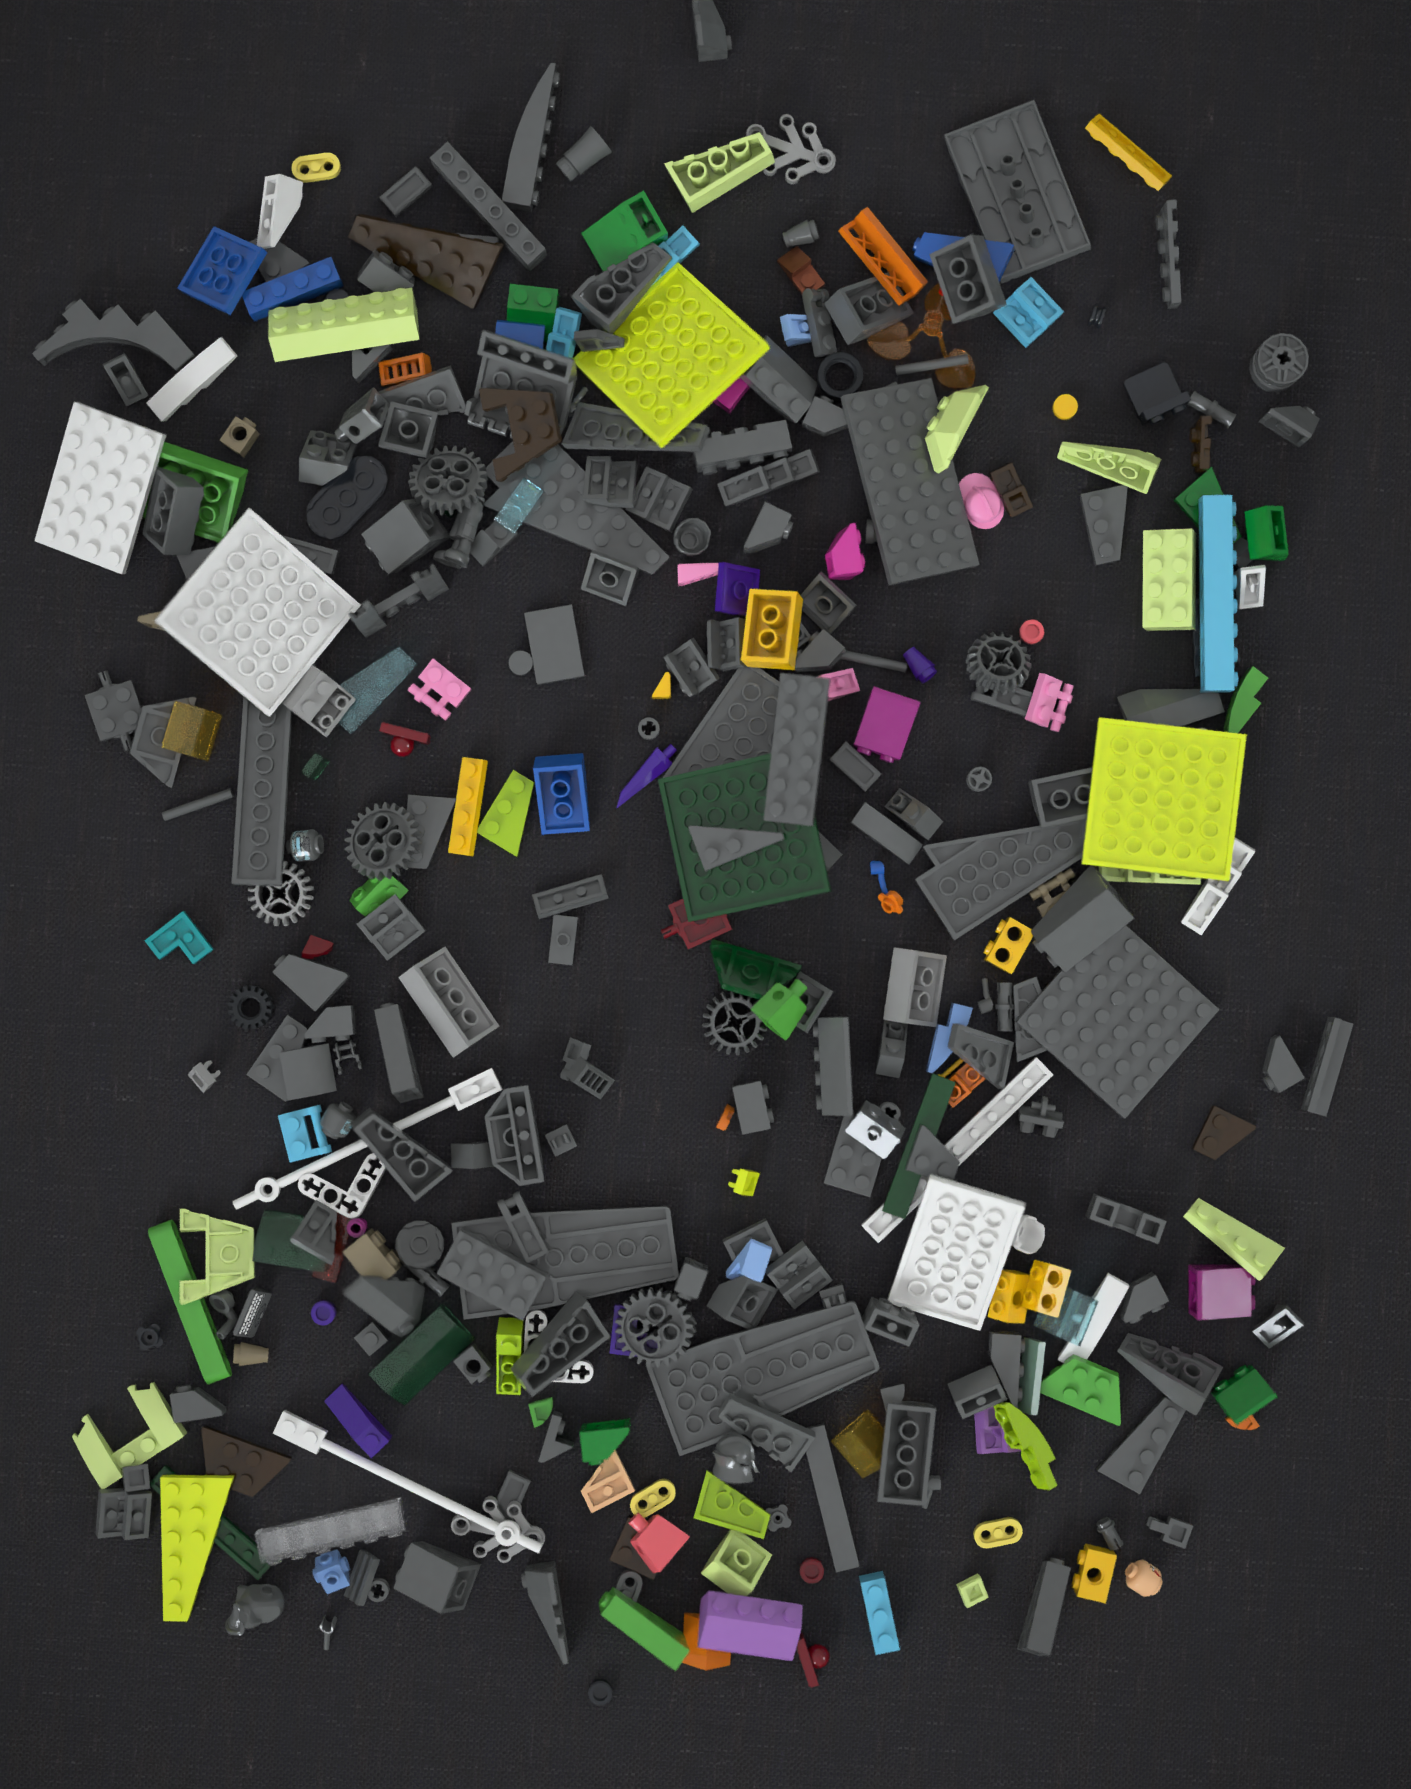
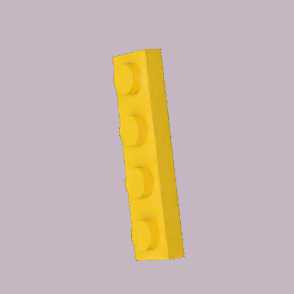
M1101 114L1095 116L1085 127L1095 140L1102 142L1108 148L1112 155L1119 157L1131 171L1137 172L1144 178L1148 186L1159 191L1172 177L1171 174Z
M462 757L448 853L474 856L488 764L487 760Z

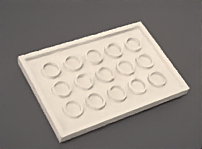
M74 402L35 541L117 573L126 574L166 435L85 404Z
M930 1174L887 1300L893 1305L907 1307L925 1315L980 1331L1023 1214L1025 1203Z

